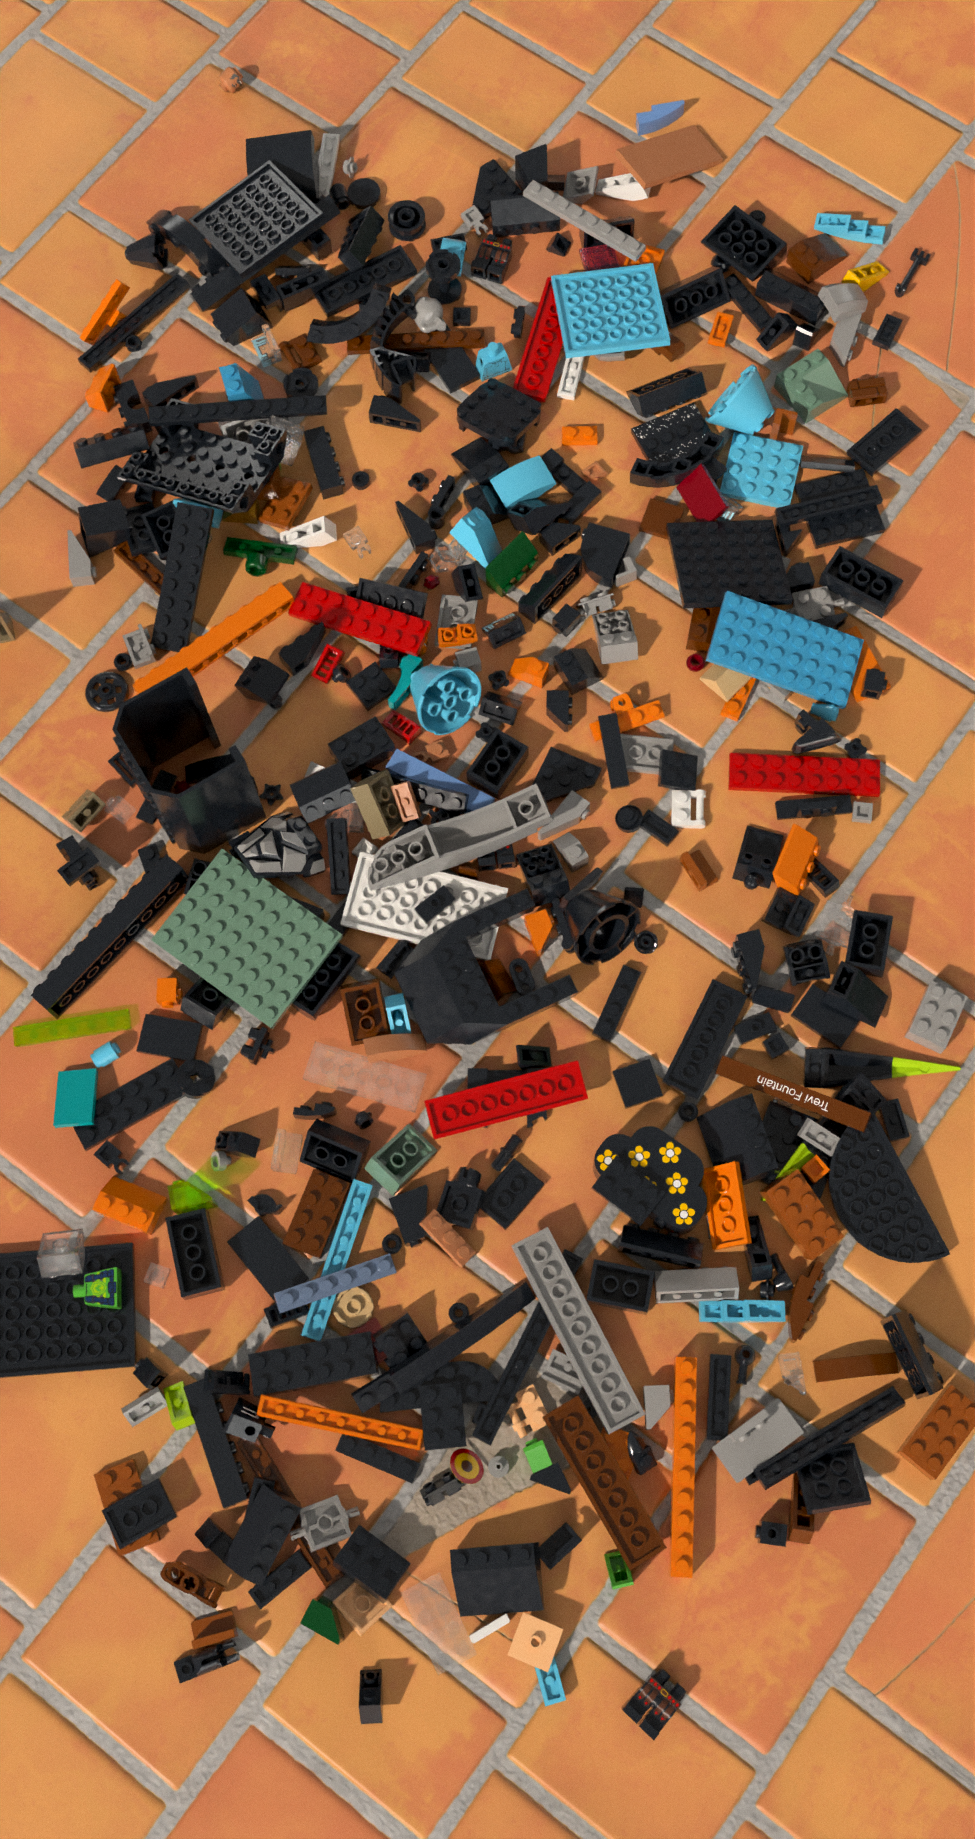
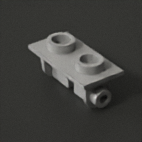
M608 591L597 594L598 598L592 600L591 597L580 599L581 603L576 605L582 608L579 609L580 616L587 617L596 614V606L599 607L600 612L613 609L616 604L614 599L611 600L610 597L614 593L608 594Z

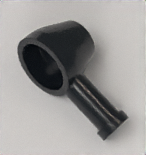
M778 1253L772 1254L770 1256L771 1261L778 1273L772 1281L777 1291H788L795 1288L779 1259Z
M741 1345L734 1353L735 1360L740 1365L736 1383L747 1385V1369L755 1360V1351L748 1345ZM743 1351L749 1352V1358L743 1357Z

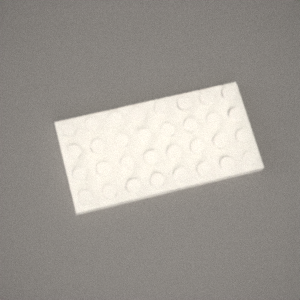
M360 852L340 924L341 926L418 944L422 939L452 922L505 899L508 888L444 872H436L421 878L371 891L368 885V869L371 867L374 855ZM444 885L455 897L456 901L428 924H425L414 911V908ZM499 927L468 940L476 959L483 961L491 960Z

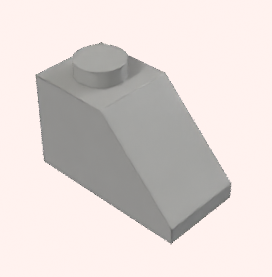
M570 832L553 841L572 873L588 864L589 856L580 841Z
M669 1385L643 1386L645 1430H650L670 1408V1403L674 1402L673 1390H669Z

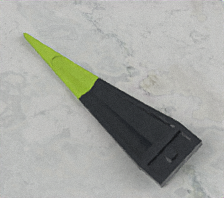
M805 1047L803 1086L806 1088H828L846 1085L857 1072H862L869 1081L920 1074L959 1071L961 1068L953 1065L829 1047Z
M857 1072L834 1098L865 1111L872 1108L874 1113L887 1101L862 1072ZM823 1116L816 1122L839 1138L848 1127ZM803 1140L776 1179L790 1168H796L801 1171L800 1168L816 1154L820 1156L823 1151Z

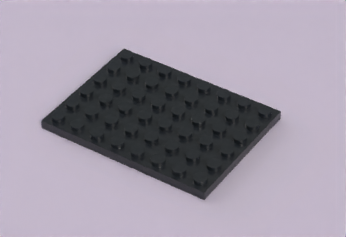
M134 1243L0 1253V1378L135 1367L137 1362ZM114 1267L121 1269L122 1309L88 1306L84 1302V1297L74 1298L73 1286L84 1284V1276L86 1274Z

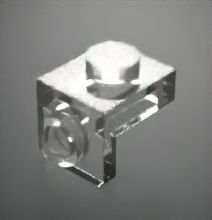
M120 795L111 796L106 801V808L104 809L105 812H109L122 824H125L136 811Z

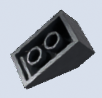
M481 437L451 453L452 458L473 486L485 485L493 487L490 480L509 468V465L500 453Z
M201 977L183 996L180 1011L213 1030L224 1018L234 1001Z

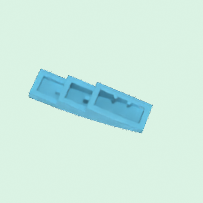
M817 213L814 225L815 230L832 236L883 245L886 226L869 225L868 220H851V215Z
M699 1301V1322H786L785 1301Z

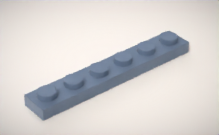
M389 1253L276 1292L274 1297L279 1313H283L397 1272Z

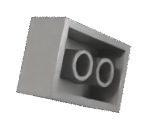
M931 980L924 991L904 1037L941 1054L946 1049L968 997Z

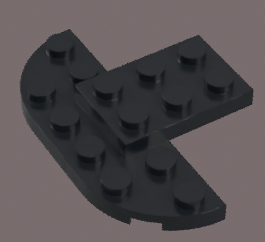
M470 1361L447 1362L401 1393L397 1391L381 1401L380 1413L421 1409L425 1451L465 1447L467 1443L463 1404L489 1401L498 1381L488 1369Z

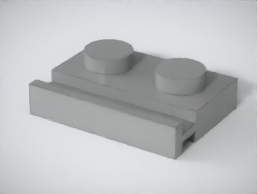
M553 1349L541 1378L579 1395L583 1385L568 1356Z

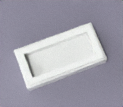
M503 1614L470 1634L471 1642L476 1643L510 1622L508 1614Z

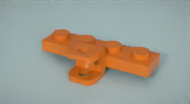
M116 279L111 285L109 292L102 299L97 311L83 329L79 337L80 339L94 345L107 324L114 328L126 317L125 314L117 309L130 289L126 283Z
M624 693L613 697L610 701L612 713L617 714L620 733L665 717L659 700L634 708L629 695ZM599 721L590 723L589 727L594 741L602 740Z

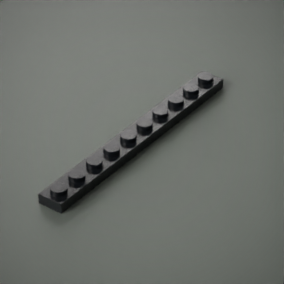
M326 395L148 407L150 427L327 415Z
M564 1249L562 1255L573 1276H575L583 1258ZM539 1301L471 1435L491 1446L551 1324Z

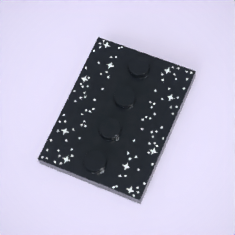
M694 402L631 428V434L646 460L658 461V463L670 462L671 459L689 454L701 442L706 432H711Z

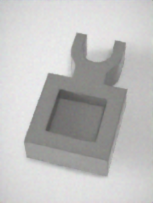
M475 205L460 214L461 219L469 230L475 228L476 235L479 238L481 237L480 229L488 233L487 226L482 224L484 217Z

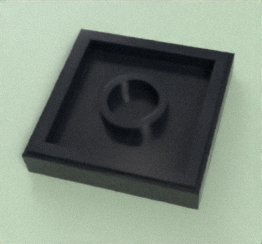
M650 1059L612 1071L625 1109L663 1097Z

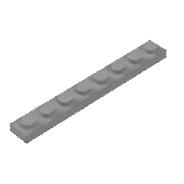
M532 180L523 191L524 197L635 262L646 250L645 244L535 180Z

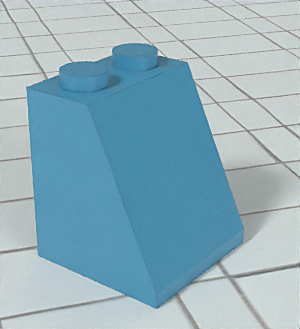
M237 363L219 367L228 402L264 399L259 381Z

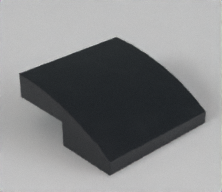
M778 887L761 921L787 934L800 937L815 904L801 895L795 896L787 890Z

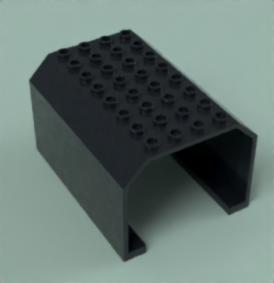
M187 667L120 704L112 728L115 734L113 740L141 793L149 803L172 844L177 843L180 849L206 854L267 819L246 761L236 745L229 748L234 763L179 794L155 790L150 785L155 767L206 738L210 740L215 749L221 746L198 685Z

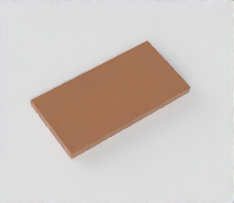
M695 125L619 148L615 153L643 189L719 165L723 160L721 155Z

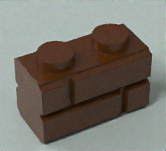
M872 376L869 379L861 380L856 378L849 381L847 394L850 407L885 403L888 392L884 377Z

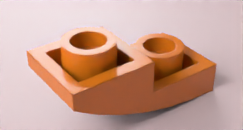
M457 624L453 628L437 629L439 648L466 645L478 640L475 624Z

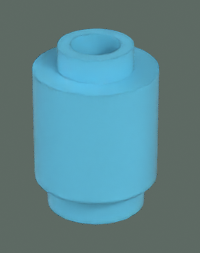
M109 1041L95 1049L90 1057L97 1068L105 1067L120 1058L119 1053H121V1050L116 1042L112 1044Z

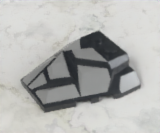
M286 811L272 815L234 847L253 878H277L278 875H287V878H293L294 875H303L306 878L325 871L324 858L320 854L322 844L302 815H293V813Z

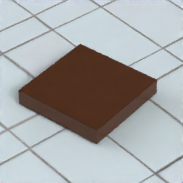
M650 498L639 531L668 540L666 525L667 523H679L684 508Z

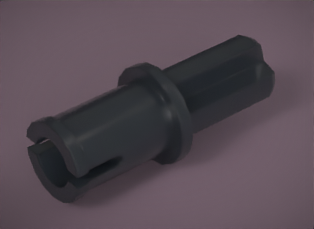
M512 1134L505 1146L500 1148V1152L491 1163V1167L498 1172L501 1171L507 1161L513 1158V1153L523 1142L522 1139Z

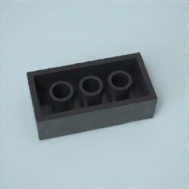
M839 546L822 572L819 584L823 587L827 586L834 593L883 618L899 593L904 580Z
M201 1208L166 1217L165 1220L181 1298L189 1300L225 1290L209 1211L206 1208Z

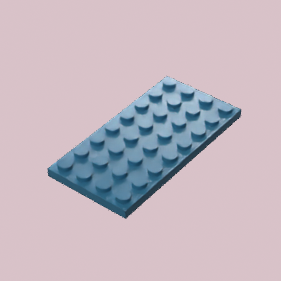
M727 591L724 595L706 661L823 703L835 704L836 707L844 709L846 708L864 640Z

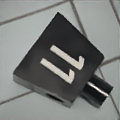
M239 1397L223 1431L242 1439L256 1442L259 1434L271 1439L276 1427L266 1423L265 1417L256 1416L258 1411L256 1405Z

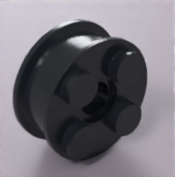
M411 200L399 201L388 212L389 230L396 239L412 242L424 233L426 228L425 212L417 202Z

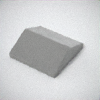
M594 166L567 172L563 197L576 204H583L593 197L599 167Z

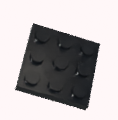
M854 1443L842 1444L796 1472L808 1515L871 1504L870 1494Z

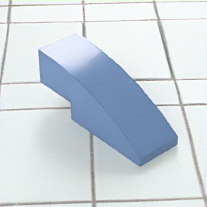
M684 100L651 105V111L636 113L638 136L658 131L680 118L684 113Z

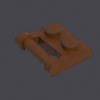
M306 333L289 341H283L278 345L280 351L285 354L290 362L292 370L295 368L309 369L322 363L321 357L313 344L307 341L308 336ZM294 348L302 363H297L290 349Z

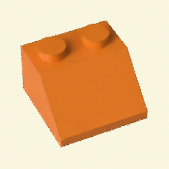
M111 363L100 368L97 375H94L92 384L85 393L89 407L109 412L114 402L112 394H115L113 386L121 384L115 364Z

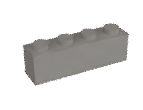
M736 1267L655 1271L654 1274L656 1304L735 1300L739 1296Z

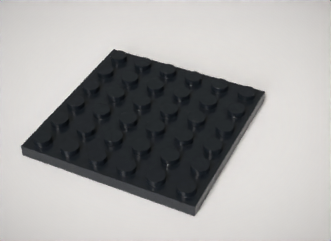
M269 160L191 217L189 222L243 279L322 221L325 216Z
M773 520L667 523L666 531L683 609L721 607L727 591L766 605L792 604L793 598Z

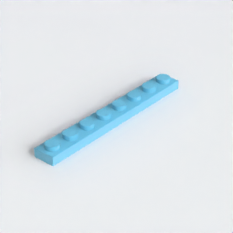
M353 1179L320 1277L345 1269L373 1185ZM336 1294L311 1303L301 1336L321 1341Z

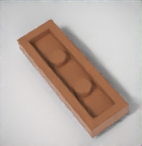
M432 1209L419 1223L459 1267H463L476 1253L436 1209Z

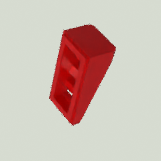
M327 643L311 677L328 684L333 676V668L340 664L345 655L344 651ZM329 653L337 655L336 658L330 656ZM326 658L333 661V664L326 662ZM322 665L329 667L330 670L322 668ZM318 672H324L327 674V676L324 677L322 675H319Z
M392 710L382 722L383 726L409 745L422 732L418 724L395 710ZM393 717H396L392 724L388 723ZM401 721L400 725L396 728L395 725ZM404 725H407L403 731L400 730ZM411 728L412 730L410 731V733L406 734V732Z

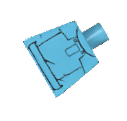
M491 342L488 344V347L478 351L475 368L479 372L482 382L512 371L508 355L502 343Z

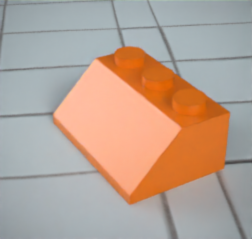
M794 823L773 871V876L777 888L781 887L792 894L800 895L801 890H804L807 885V875L813 870V861L815 856L819 855L821 846L817 837Z
M113 1176L100 1191L92 1210L107 1218L152 1235L168 1198Z

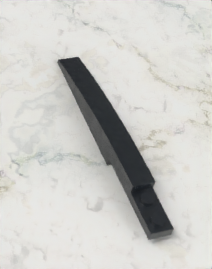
M522 1282L421 1346L422 1349L351 1393L361 1412L364 1413L397 1391L401 1393L481 1340L536 1298L527 1282Z

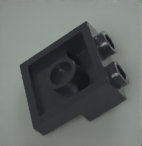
M407 1311L372 1335L376 1340L373 1342V1345L379 1353L384 1352L387 1357L384 1361L390 1369L422 1349L421 1346L427 1343Z

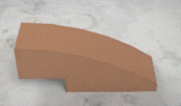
M389 1034L363 1039L369 1063L384 1059L392 1062L427 1053L422 1034Z

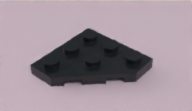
M495 159L480 167L472 206H476L485 220L491 216L490 198L523 195L522 190Z
M550 747L532 785H538L546 803L553 799L568 796L572 790L577 792L585 788L594 787L602 768Z

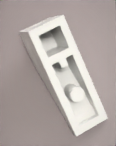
M628 173L598 180L595 193L596 195L636 201L648 198L651 187L643 189L633 175Z
M325 516L280 533V544L297 546V548L324 546L337 541L336 524Z

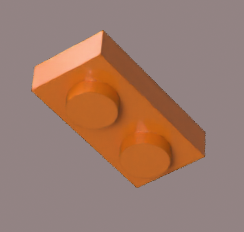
M717 311L708 344L722 348L725 347L734 315Z
M597 426L562 427V446L597 445Z

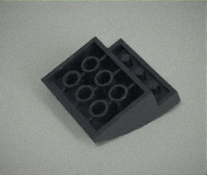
M311 130L246 139L247 176L270 160L309 200L316 204L315 200L319 198V164L314 154V136Z

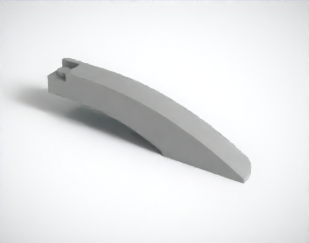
M538 785L529 786L502 800L469 813L431 825H423L389 841L376 852L371 867L368 869L369 889L372 891L443 871L496 851L538 832L537 828L553 821L548 805Z

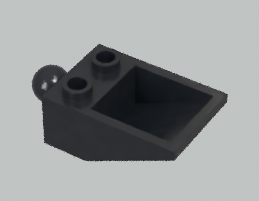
M747 825L732 879L743 881L744 886L749 890L756 889L758 886L769 889L784 835Z

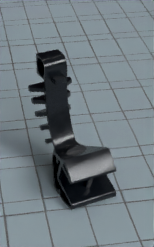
M406 289L399 296L393 292L389 309L386 307L383 309V316H379L377 326L374 328L370 341V361L376 381H378L381 390H384V394L398 404L402 403V384L409 382L412 391H415L416 357L391 351L384 347L390 334L407 317L412 320L416 319V313L413 311L415 295L409 289Z

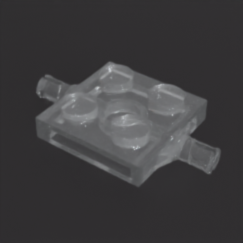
M845 894L843 904L834 903L829 900L825 904L814 937L825 940L828 943L825 951L827 955L830 951L829 955L833 956L836 946L848 948L854 909L850 906L853 899L852 895L849 897V894Z

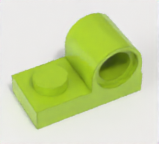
M183 1381L163 1388L171 1423L176 1431L195 1424L183 1388L185 1386Z

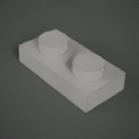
M809 1118L806 1119L797 1134L831 1157L840 1140L839 1137Z
M157 1386L121 1408L131 1426L134 1427L165 1408L167 1402Z

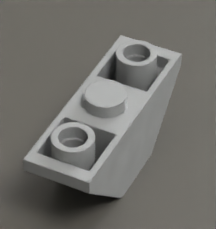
M862 314L838 322L834 329L829 348L842 367H845L847 360H851L853 350L850 349L856 345L858 336H855L856 332L860 333L863 322H860Z

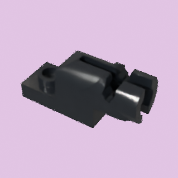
M228 1640L175 1661L174 1666L179 1683L239 1661V1652L227 1656L225 1653L227 1649L237 1646L235 1640Z

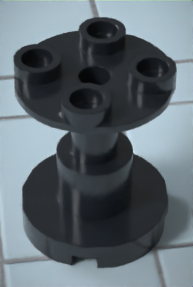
M446 249L432 252L429 255L430 258L426 260V272L432 279L428 286V295L430 298H436L441 305L453 303L460 299L462 291L461 283L456 279L461 268L460 259L454 252L452 254Z

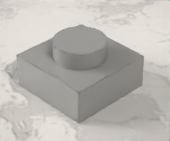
M854 801L851 822L870 824L872 821L873 803Z

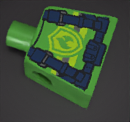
M114 1267L86 1274L84 1276V1284L73 1286L74 1298L84 1297V1302L88 1306L122 1309L121 1269Z

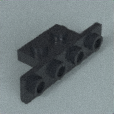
M850 795L776 801L775 809L778 820L807 819L819 816L828 817L831 815L851 814L852 804Z

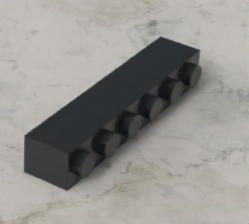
M204 1379L184 1386L183 1388L223 1509L249 1500L251 1488L248 1481L244 1482L242 1474L245 1471L242 1462L237 1461L235 1453H238L236 1444L230 1440L229 1434L223 1431L228 1421L223 1419L222 1413H224V1408L221 1401H217L215 1394L203 1393Z

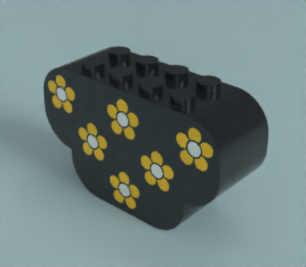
M653 1126L640 1128L632 1137L624 1134H614L602 1142L596 1151L593 1163V1172L597 1180L617 1155L665 1192L663 1198L648 1216L654 1221L653 1225L655 1227L679 1235L687 1234L696 1227L706 1210L707 1197L699 1186L704 1175V1166L701 1159L694 1152L661 1129Z

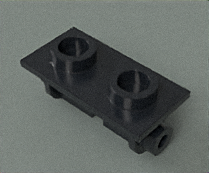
M398 940L376 968L392 979L395 976L396 970L414 948L410 946L407 940Z
M447 1471L435 1482L426 1483L423 1489L420 1490V1493L427 1506H434L445 1499L443 1491L446 1490L448 1496H451L462 1490L461 1487L464 1486V1483L457 1479L452 1471Z

